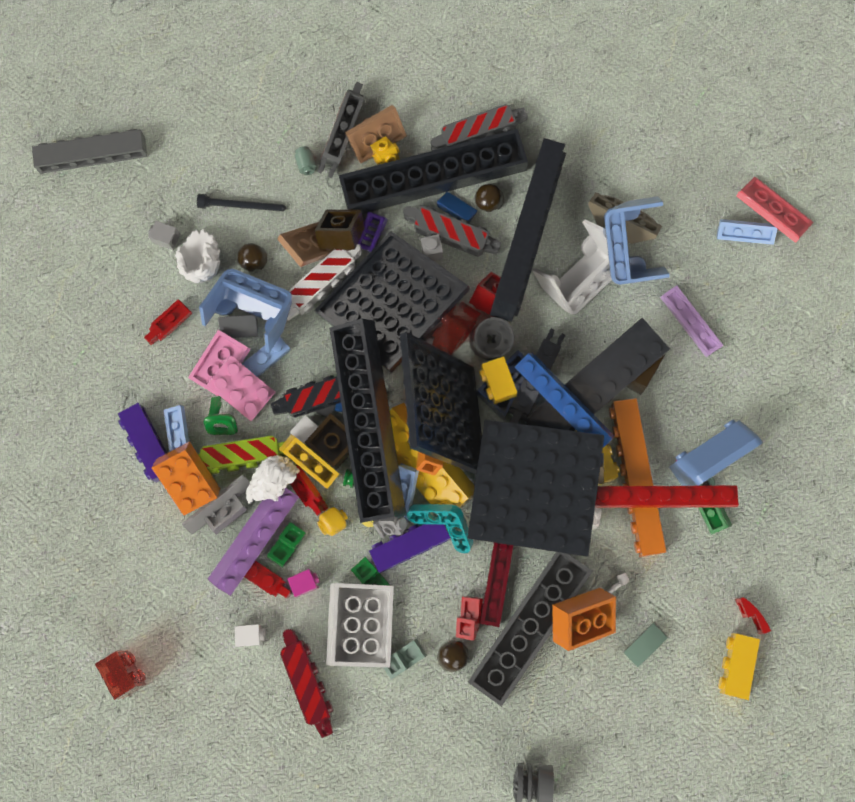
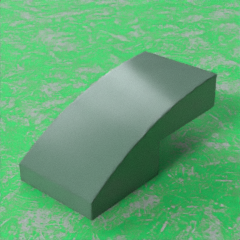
M653 622L623 653L639 667L660 647L668 636Z
M415 639L392 654L390 667L383 668L392 680L426 657L427 654L418 640Z

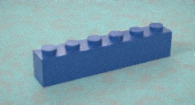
M533 352L528 353L515 366L577 432L605 435L603 448L615 437Z

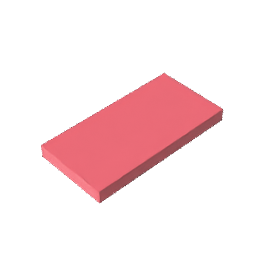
M756 177L749 181L736 195L795 243L813 224V221Z

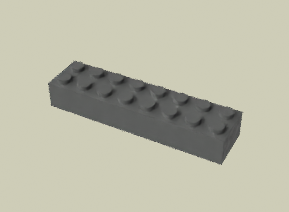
M555 552L467 682L502 707L553 631V604L575 597L593 571L569 554Z

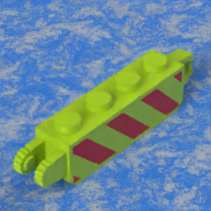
M274 436L203 446L200 454H198L211 474H218L220 470L225 469L228 472L237 471L239 467L244 466L247 469L257 468L258 464H261L262 461L270 456H286L279 450L284 442H279Z

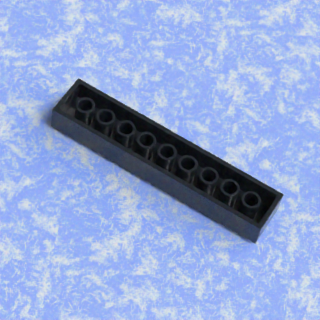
M514 129L338 176L347 210H361L362 214L368 213V211L372 212L527 171L528 160L519 131Z
M546 138L543 139L490 312L492 317L501 318L512 322L514 316L518 317L567 152H563L565 147L563 143Z
M362 318L330 327L360 523L405 516L406 509L375 321Z

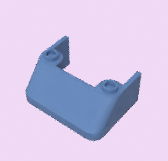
M658 196L626 201L609 209L604 215L610 276L616 284L622 285L670 277L665 266L646 269V263L642 257H629L626 221L636 219L640 214V209L663 206V201Z
M228 269L221 275L199 306L202 325L206 326L215 313L226 316L231 314L235 308L267 320L264 335L266 352L270 353L284 331L292 304V295L289 291L238 270Z
M733 419L724 425L725 430L688 454L684 451L676 456L677 461L669 468L682 486H699L763 443L762 440L740 420L735 422Z

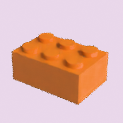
M190 441L155 460L152 470L183 515L218 498L221 488Z
M597 588L553 604V642L567 651L616 633V596L602 588Z

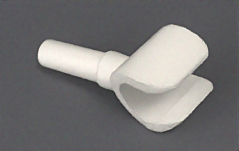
M627 573L616 576L619 582L609 588L607 592L613 593L616 589L629 582Z

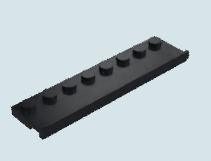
M641 318L570 379L565 386L595 414L665 355L670 348L647 321ZM547 400L524 420L531 426L575 431V428Z

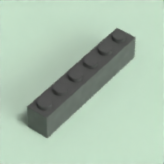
M140 129L112 132L107 135H93L88 138L78 137L69 141L59 140L56 143H41L38 146H32L34 168L40 174L147 157L146 140Z

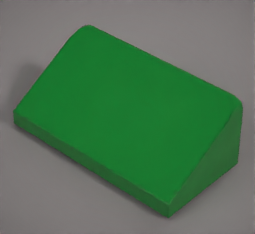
M698 507L711 535L732 526L724 507Z

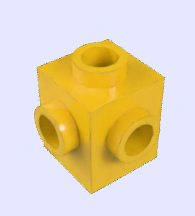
M386 136L370 145L374 154L372 157L377 165L400 159L398 146L396 143L392 144Z

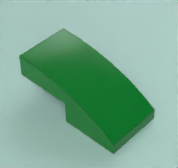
M290 522L279 536V540L267 554V557L283 568L303 540L306 532Z
M366 557L351 569L364 585L391 586Z

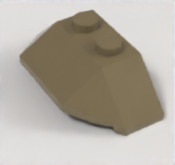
M595 192L588 205L596 224L605 228V213L624 202ZM640 211L636 219L626 221L628 243L634 244L656 239L662 226L648 214Z

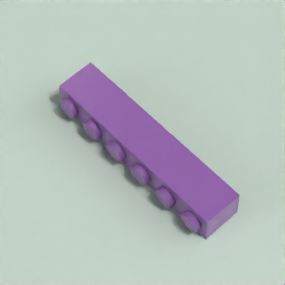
M285 488L283 495L278 497V501L272 499L262 500L208 577V580L215 587L231 596L299 496Z

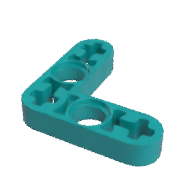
M414 504L410 507L407 513V518L410 522L414 524H445L454 548L460 553L470 552L473 539H467L469 528L461 508L452 504ZM430 512L436 513L439 517L433 516ZM454 527H458V528H460L462 531H458V530L454 529Z

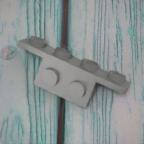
M244 475L235 479L229 486L219 492L217 499L203 505L197 512L188 517L182 523L183 527L191 534H194L207 523L210 529L217 535L247 510L238 497L246 492L250 481Z

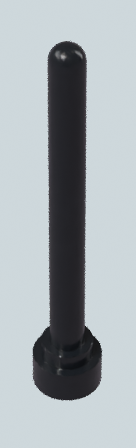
M201 193L197 195V208L206 209V207L211 205L281 212L286 210L284 204L216 199Z

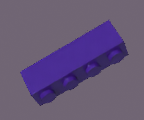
M136 403L118 413L120 418L118 423L123 430L127 431L129 436L126 438L129 444L135 447L137 451L135 456L139 463L143 462L146 468L143 471L147 479L157 483L160 480L152 470V466L155 460L167 454V451L144 407Z
M416 524L408 528V532L403 535H393L389 537L390 541L384 544L381 541L372 545V550L369 553L378 572L383 573L451 540L445 525L424 524L419 527Z

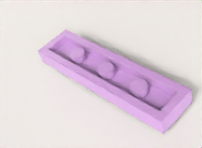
M675 286L661 296V300L706 358L723 346L678 286Z

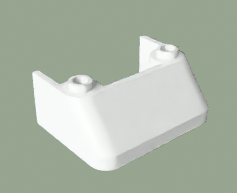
M588 220L583 221L589 233V236L582 243V252L585 256L564 276L559 279L554 274L547 275L536 268L532 269L543 290L570 314L578 313L612 280L605 228Z

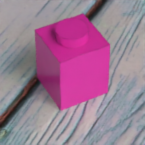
M310 569L287 578L293 595L296 598L319 588L317 585L320 583L318 575Z

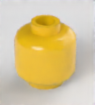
M331 507L319 515L317 524L324 535L334 536L346 528V520L348 518L342 509L338 510L335 507Z

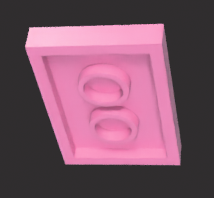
M218 330L188 378L216 396H219L206 384L230 355L242 364L250 348Z
M231 355L206 384L250 421L256 417L276 393Z

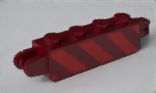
M286 629L283 632V640L286 647L282 648L280 655L307 724L315 725L321 738L334 733L330 718L332 717L331 712L334 709L331 701H327L325 698L326 688L323 681L319 682L317 677L319 673L318 667L310 659L309 655L312 654L308 643H304V640L299 641L293 629Z

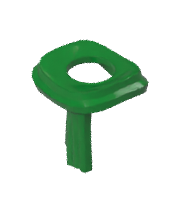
M212 397L209 414L204 418V426L207 433L210 435L237 434L238 426L235 417L231 414H219L222 405L221 397ZM214 424H224L228 428L214 427Z

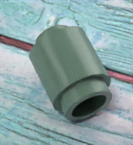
M308 146L297 148L295 150V159L299 172L304 175L313 174L317 166L312 150Z

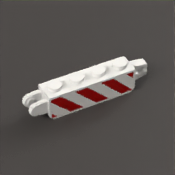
M357 244L355 250H333L289 290L292 295V304L287 318L288 321L299 313L301 315L309 313L317 301H322L328 295L327 292L336 288L342 282V279L355 269V261L362 254L359 244Z

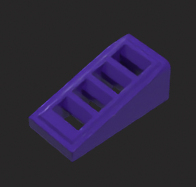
M368 211L364 222L365 230L358 242L361 249L371 252L376 247L387 223V218ZM372 220L380 222L379 225L371 223ZM369 226L376 228V232L369 230ZM366 233H369L371 235H374V238L371 239L369 237H366L365 235ZM363 239L371 242V246L362 243Z

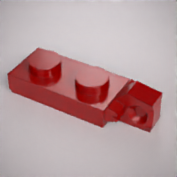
M179 299L176 300L151 323L150 332L144 339L150 345H153L158 340L162 341L192 315V312Z
M295 465L300 472L296 474V479L290 485L305 507L309 506L318 516L325 512L328 506L322 500L321 494L303 469Z
M256 560L244 576L275 597L281 594L288 598L292 591L284 587L286 582L283 578Z

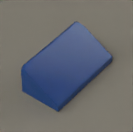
M446 192L437 201L438 208L452 215L457 220L463 219L470 223L478 210L449 192Z

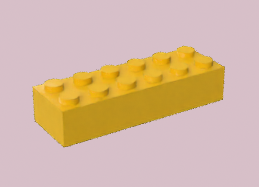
M403 402L389 410L398 465L403 463L416 468L418 451L410 449L407 407ZM443 462V467L435 476L419 471L416 488L430 504H452L462 508L473 498L475 485L460 468Z

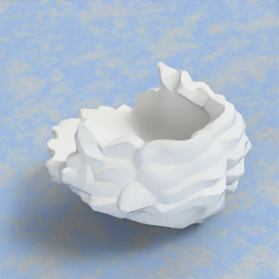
M205 229L199 232L198 230L192 231V234L187 237V241L183 243V246H178L174 256L177 258L179 274L183 275L185 279L194 283H204L211 280L217 274L220 265V249H218V243L213 234H209Z
M270 456L262 461L260 466L256 468V472L253 473L252 480L246 489L248 503H251L253 500L261 501L266 499L278 501V497L283 495L285 488L288 484L293 483L297 477L296 474L300 472L297 466L294 465V462L290 461L288 457L284 458L283 456Z

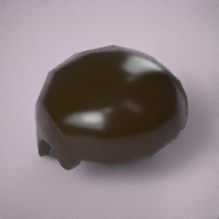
M485 184L477 190L475 203L479 209L485 212L499 210L504 203V194L498 186Z
M248 243L243 245L238 251L237 262L246 271L262 270L267 263V253L261 246Z
M455 640L443 644L437 654L439 665L443 670L449 672L461 670L467 665L469 659L468 648L462 642Z

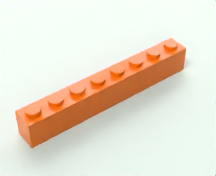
M637 398L614 401L611 408H609V415L611 419H614L615 424L612 430L614 438L618 440L616 452L622 461L620 473L621 476L625 477L623 486H653ZM627 508L628 514H632L633 522H630L632 534L636 536L634 548L635 552L639 553V557L666 553L658 508Z

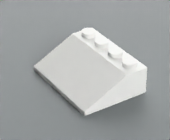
M330 584L326 665L390 667L394 586Z

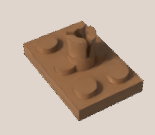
M393 105L370 118L364 119V122L345 132L360 164L374 155L370 145L386 136L393 144L407 137L397 110Z
M319 222L282 233L277 239L300 267L322 260L333 251L319 249L315 229Z

